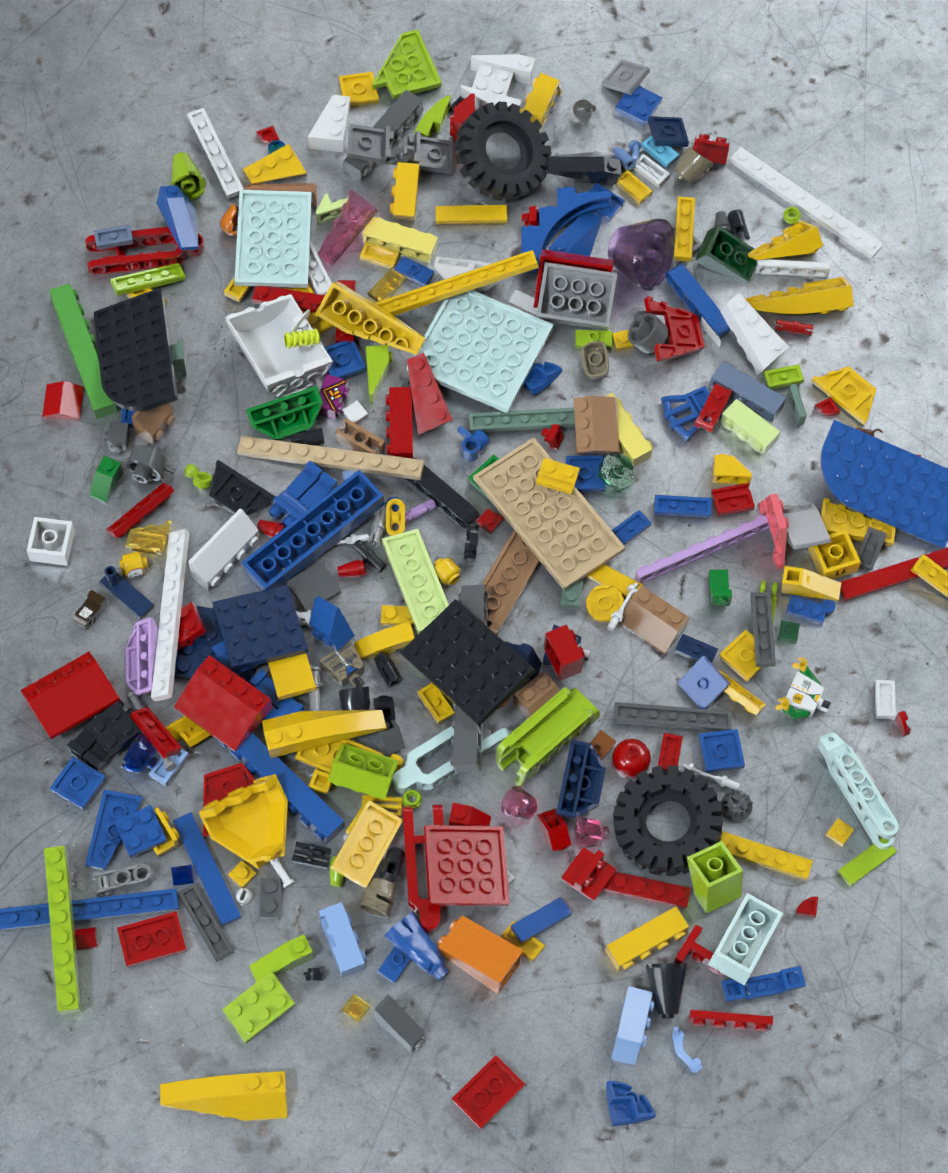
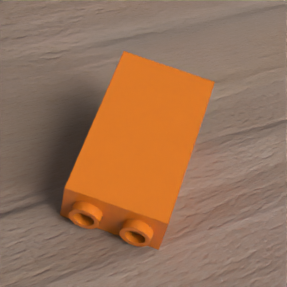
M462 915L459 920L455 919L449 927L451 931L448 935H443L437 944L439 946L438 950L441 951L443 957L499 994L521 964L523 950Z

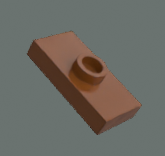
M600 730L590 743L602 761L614 747L616 740Z

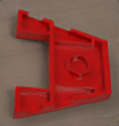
M650 296L644 299L646 313L663 315L665 325L668 328L670 345L656 344L654 347L657 362L701 351L705 347L698 315L678 307L674 309L663 301L660 303L656 302Z
M242 762L204 774L203 808L216 799L221 801L228 796V793L240 787L246 788L254 784L253 781L255 779ZM203 823V837L206 838L209 837V833Z

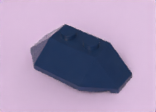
M571 739L556 811L557 815L577 818L599 806L606 767L591 743Z

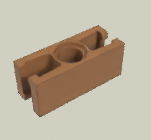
M347 418L343 421V430L339 427L335 432L336 441L353 451L377 454V450H372L369 446L379 449L381 453L385 450V440ZM358 439L364 440L363 442H357Z

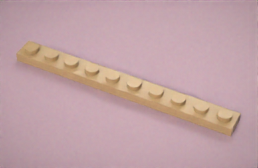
M241 436L237 450L238 456L304 465L310 460L319 467L356 472L360 470L363 473L421 480L424 468V460Z

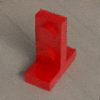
M698 925L694 926L673 963L680 965L689 954L695 962L699 964L704 963L709 966L708 964L714 953L696 943L703 928ZM709 966V970L712 971L713 973H715V974H719V973H720V974L724 975V974L721 973L720 971H718V970L712 968L711 966Z

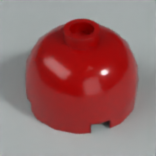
M631 738L619 742L614 748L612 767L621 777L637 779L638 773L644 770L648 771L651 755L645 743Z

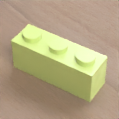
M738 399L722 414L721 423L728 430H732L739 439L746 441L755 451L763 455L778 441L780 431Z

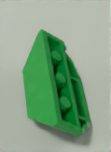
M317 386L248 408L246 412L252 428L275 440H279L311 429L323 402Z

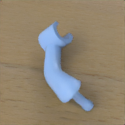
M674 1027L672 1039L675 1052L687 1064L692 1073H697L703 1068L701 1060L697 1057L692 1059L685 1052L684 1033L678 1027Z

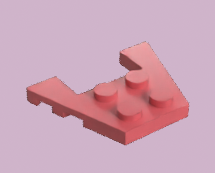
M772 494L759 502L758 506L761 515L767 516L775 544L772 555L776 569H782L785 566L786 537L789 523L787 517L783 515L784 505L782 500H779L778 494Z

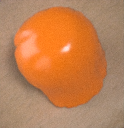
M234 203L231 204L220 220V227L229 236H237V231L234 230L233 226L238 227L239 207Z

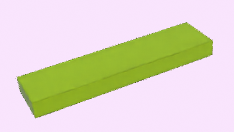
M176 263L111 278L110 283L116 295L119 296L183 281L186 276L180 264Z

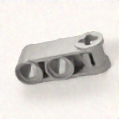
M146 864L96 873L93 875V880L96 881L97 887L96 896L106 897L115 893L150 886L154 880L153 873ZM143 872H147V873H148V875H147L146 878H144V879H140V878H139V875H140L141 873H143ZM121 877H128L125 883H119Z

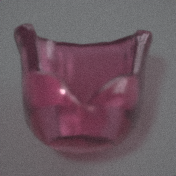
M512 786L504 795L501 803V811L504 815L520 820L531 819L538 809L536 798L520 786Z

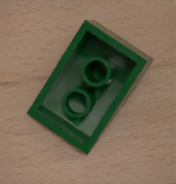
M719 225L707 231L695 259L696 262L711 271L746 283L750 281L757 264V260L748 257V253L755 248Z

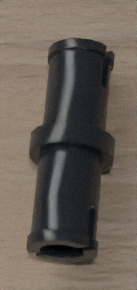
M360 540L352 545L351 549L378 573L386 568L387 564L375 555L376 552L372 549L370 550Z

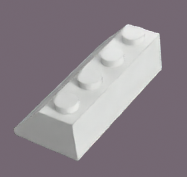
M241 508L188 561L191 577L208 591L212 587H216L220 583L221 578L232 571L234 564L238 560L241 561L246 556L247 551L251 547H255L259 542V530Z

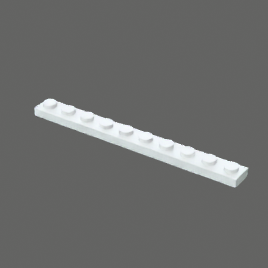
M740 147L730 158V163L871 260L882 249L883 244L744 148Z
M186 529L169 533L151 699L155 702L172 698L189 532Z

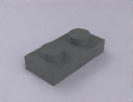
M868 526L857 554L861 562L860 565L873 569L887 535L885 532Z
M261 878L260 919L280 920L281 878Z

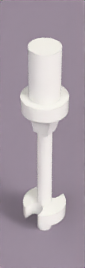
M351 534V537L340 540L335 545L344 543L354 544L358 540L366 542L369 540V534L357 536Z
M637 583L628 586L627 591L630 592L620 609L611 615L612 619L607 626L608 630L614 631L618 622L622 621L624 608L632 594L635 595L639 590L636 589Z
M690 763L689 766L683 764L682 768L684 769L687 768L697 774L711 778L721 784L720 786L723 788L726 786L738 791L740 783L727 779L728 776H714L693 768V763Z

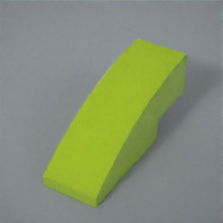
M450 95L439 100L425 113L418 123L414 135L417 131L421 132V136L430 138L433 132L440 134L451 106Z

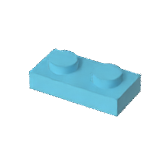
M652 135L641 144V148L666 169L679 158V154L670 146H655Z

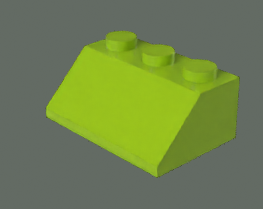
M342 743L333 761L328 782L385 800L399 760Z

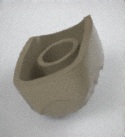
M601 341L589 342L581 351L585 373L592 380L605 378L609 373V357L605 343Z

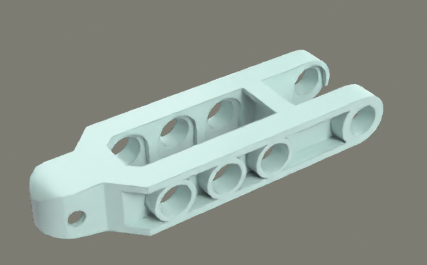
M452 726L408 753L406 766L398 770L393 776L395 791L400 794L416 788L431 791L458 774L454 767L451 766L450 761L429 774L422 773L417 766V763L427 757H432V754L439 749L448 747V744L451 743V736H454ZM506 727L482 740L481 759L495 751L498 745L511 734Z
M834 732L821 736L818 748L826 760L830 774L873 844L883 850L889 849L899 830V824L853 749L844 743ZM847 757L852 760V764H849ZM839 770H840L841 774L843 775V777H841V776L838 775V771H839ZM857 774H860L863 780L860 781ZM848 787L851 788V790H852V792H853L854 794H852V793H850V792L848 791ZM867 790L872 792L873 797L870 798ZM888 824H891L893 826V831L889 829ZM881 836L884 839H889V842L886 844L881 843L878 837Z

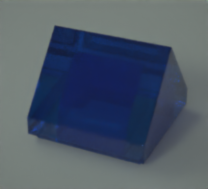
M192 865L171 867L173 886L194 883Z

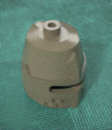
M688 147L674 169L679 174L677 177L681 181L685 179L692 184L700 180L705 175L703 172L709 171L714 163L691 147Z
M385 877L371 879L363 892L359 907L362 911L369 914L388 918L394 903L395 885Z

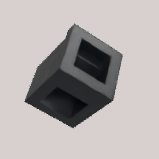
M381 695L373 698L374 710L390 713L383 714L385 721L396 720L393 696Z

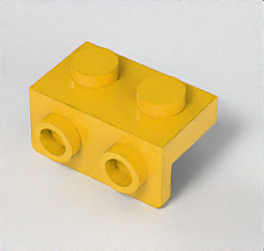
M157 807L154 809L155 814L167 839L166 843L153 848L159 858L179 846L177 839L180 836L174 827L170 828L168 825L170 820L165 811L161 812Z

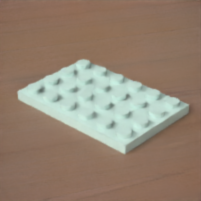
M240 190L235 286L308 288L311 192Z

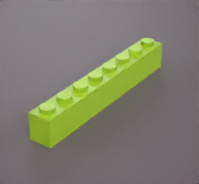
M65 846L44 848L57 1010L61 1015L78 1013L82 1011L68 850Z

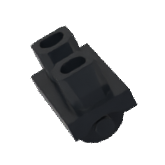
M296 842L292 862L327 869L332 849L316 846L315 844Z

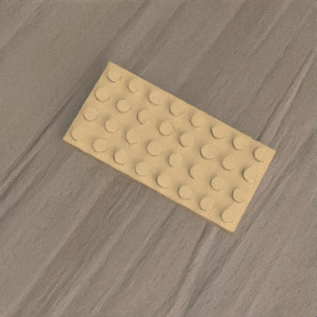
M533 437L475 474L473 480L561 588L566 590L625 551V546L575 486L571 495L536 485V479L543 458L550 460L552 458Z

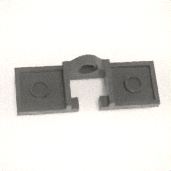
M350 124L348 127L347 158L397 166L398 162L419 164L420 170L448 175L452 173L453 141L421 136L420 131H417L415 135L409 134L407 145L415 147L414 153L412 149L410 150L407 147L389 149V142L392 143L394 139V131H390V126H386L385 130Z

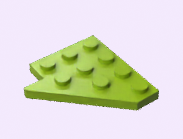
M418 29L404 32L400 35L374 79L372 89L387 86L392 99H397L405 90L416 94L442 87V81Z

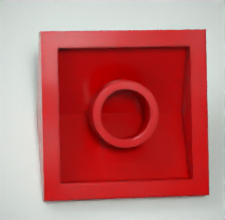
M67 381L47 384L42 418L80 421L84 386Z

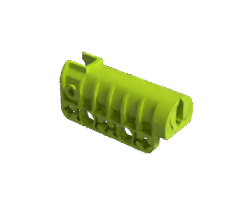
M567 687L563 688L498 745L495 757L498 767L501 771H504L517 760L522 766L517 771L519 777L515 780V785L518 787L524 786L525 782L530 780L539 771V766L542 763L547 764L552 754H558L564 744L568 745L571 743L574 735L578 736L582 733L584 726H590L600 717L599 710L576 687L572 690H569Z

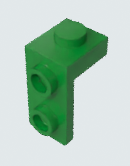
M710 569V606H730L732 589H729L728 570Z

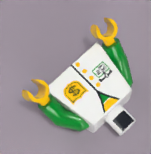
M804 657L797 658L800 664L793 663V668L800 669V672L797 671L787 696L777 699L781 704L776 705V710H783L792 719L812 717L815 709L827 713L831 702L821 698L824 687L821 686L819 680L807 666V660Z

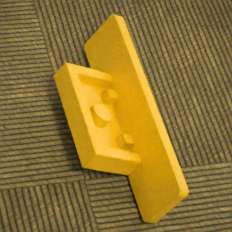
M186 716L165 727L176 741L183 739L189 748L211 735Z

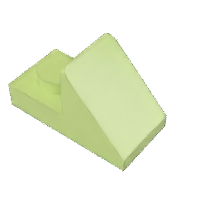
M325 193L316 210L317 223L320 224L351 214L349 198L339 199L331 203L328 194Z

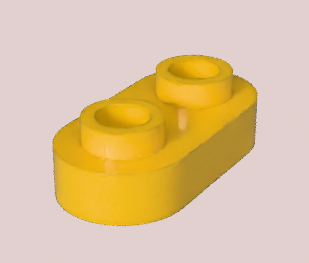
M396 498L388 501L386 505V531L389 535L393 536L403 533L405 530V505L400 499ZM394 504L399 506V510L396 512L392 510ZM394 523L399 525L396 531L392 530V524Z

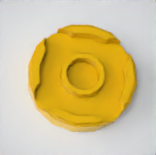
M599 585L594 587L588 594L586 609L595 621L610 623L611 615L620 609L624 598L615 587Z

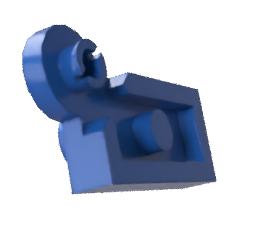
M791 594L786 614L823 625L825 615L833 613L836 604L833 600L824 599L819 603Z

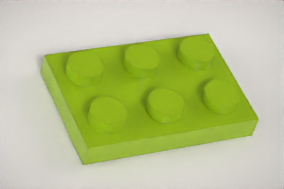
M270 971L222 1010L243 1040L248 1043L297 1004L274 972Z

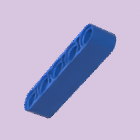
M679 264L665 273L667 282L690 311L698 315L700 323L703 317L718 337L731 331L720 309L683 264Z

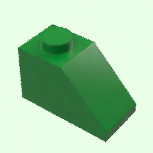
M107 456L103 457L95 471L89 494L90 497L104 503L108 502L124 473L121 462Z

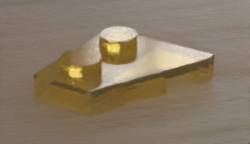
M165 521L166 524L157 526L152 524L144 528L130 529L125 546L126 550L164 556L172 521Z

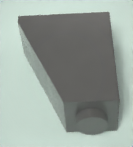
M387 995L374 1009V1020L411 1053L415 1048L417 1050L420 1049L425 1043V1031L390 995Z

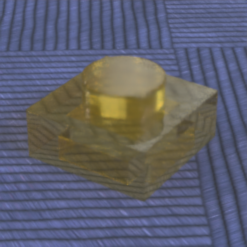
M353 993L341 1009V1012L358 1024L369 1010L370 1005Z

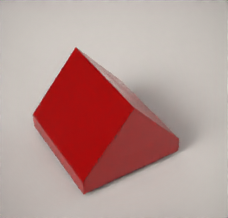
M96 927L75 929L77 950L98 947Z

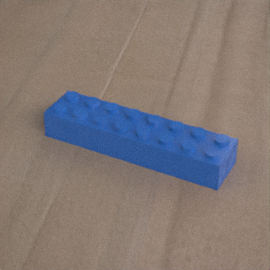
M358 470L241 562L243 571L261 591L283 586L385 505L384 495Z

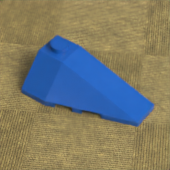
M593 211L579 216L558 236L549 247V250L590 256L602 217Z

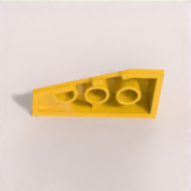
M800 221L782 231L783 235L772 237L771 243H764L749 252L748 257L754 260L813 254L823 247V243L817 226Z

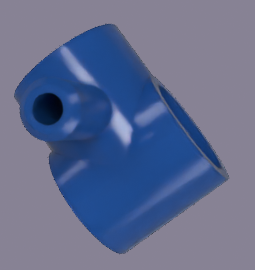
M463 426L457 429V432L465 438L462 441V457L466 461L477 460L480 453L490 444V439L481 430H476L471 434Z

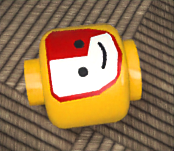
M140 552L123 554L122 559L119 560L122 575L125 574L127 578L143 576L145 568H148L146 557H142Z

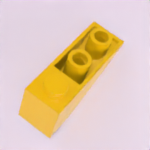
M784 567L781 593L839 601L841 582L804 568Z

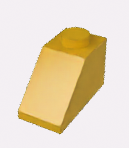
M727 454L714 455L712 483L736 485L748 483L750 485L752 473L734 456Z

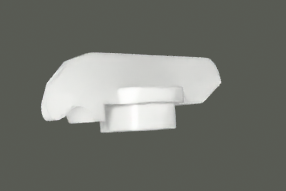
M307 310L302 316L294 318V326L289 332H296L307 325L306 319L310 314V310Z

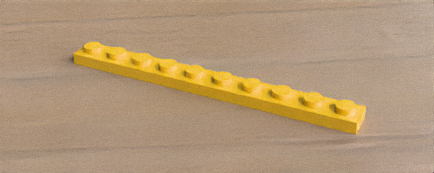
M531 250L376 302L375 304L395 316L539 267L534 251Z

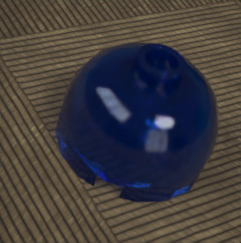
M141 733L137 736L140 740L137 743L133 742L123 759L125 763L120 765L122 769L133 774H141L148 768L152 769L158 760L155 758L156 748Z

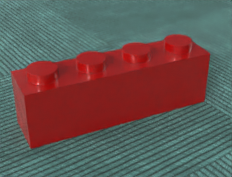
M389 387V394H385L386 406H389V411H386V422H390V427H386V438H390V444H387V455L413 459L411 387Z

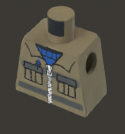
M348 641L339 650L335 649L320 659L322 670L341 687L349 683L354 688L364 685L365 682L360 677L364 673V665L351 641Z

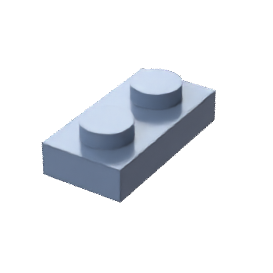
M130 225L94 230L97 250L133 244Z

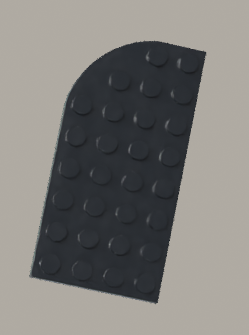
M161 287L94 311L101 385L107 397L115 405L131 411L151 410L178 400L164 292Z

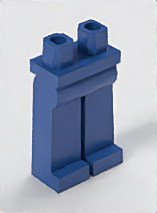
M309 460L305 465V469L279 496L273 499V505L269 509V516L277 520L283 515L286 518L282 521V524L287 527L337 487V481Z
M262 669L249 681L252 686L271 698L273 708L263 720L304 711V706L297 703L291 697L278 700L273 681Z

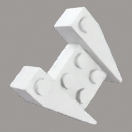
M519 54L472 55L471 70L477 71L472 88L461 85V97L465 99L471 93H475L476 109L491 102L495 105L499 101L507 102V107L512 103L519 105L521 109V100L508 97L513 81L530 85L535 70V58Z

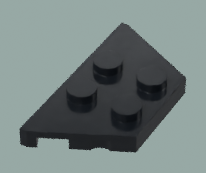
M220 460L216 461L212 487L209 493L210 500L233 515L240 508L246 515H249L273 503V499L276 496Z

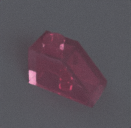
M577 817L574 830L577 848L601 846L603 839H605L604 827H600V821Z

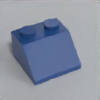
M317 596L314 600L309 626L312 629L311 634L317 641H323L327 647L339 650L355 635L341 610Z

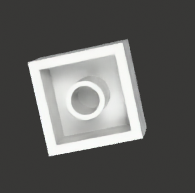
M34 517L27 547L29 560L68 566L75 534L73 523L71 521Z

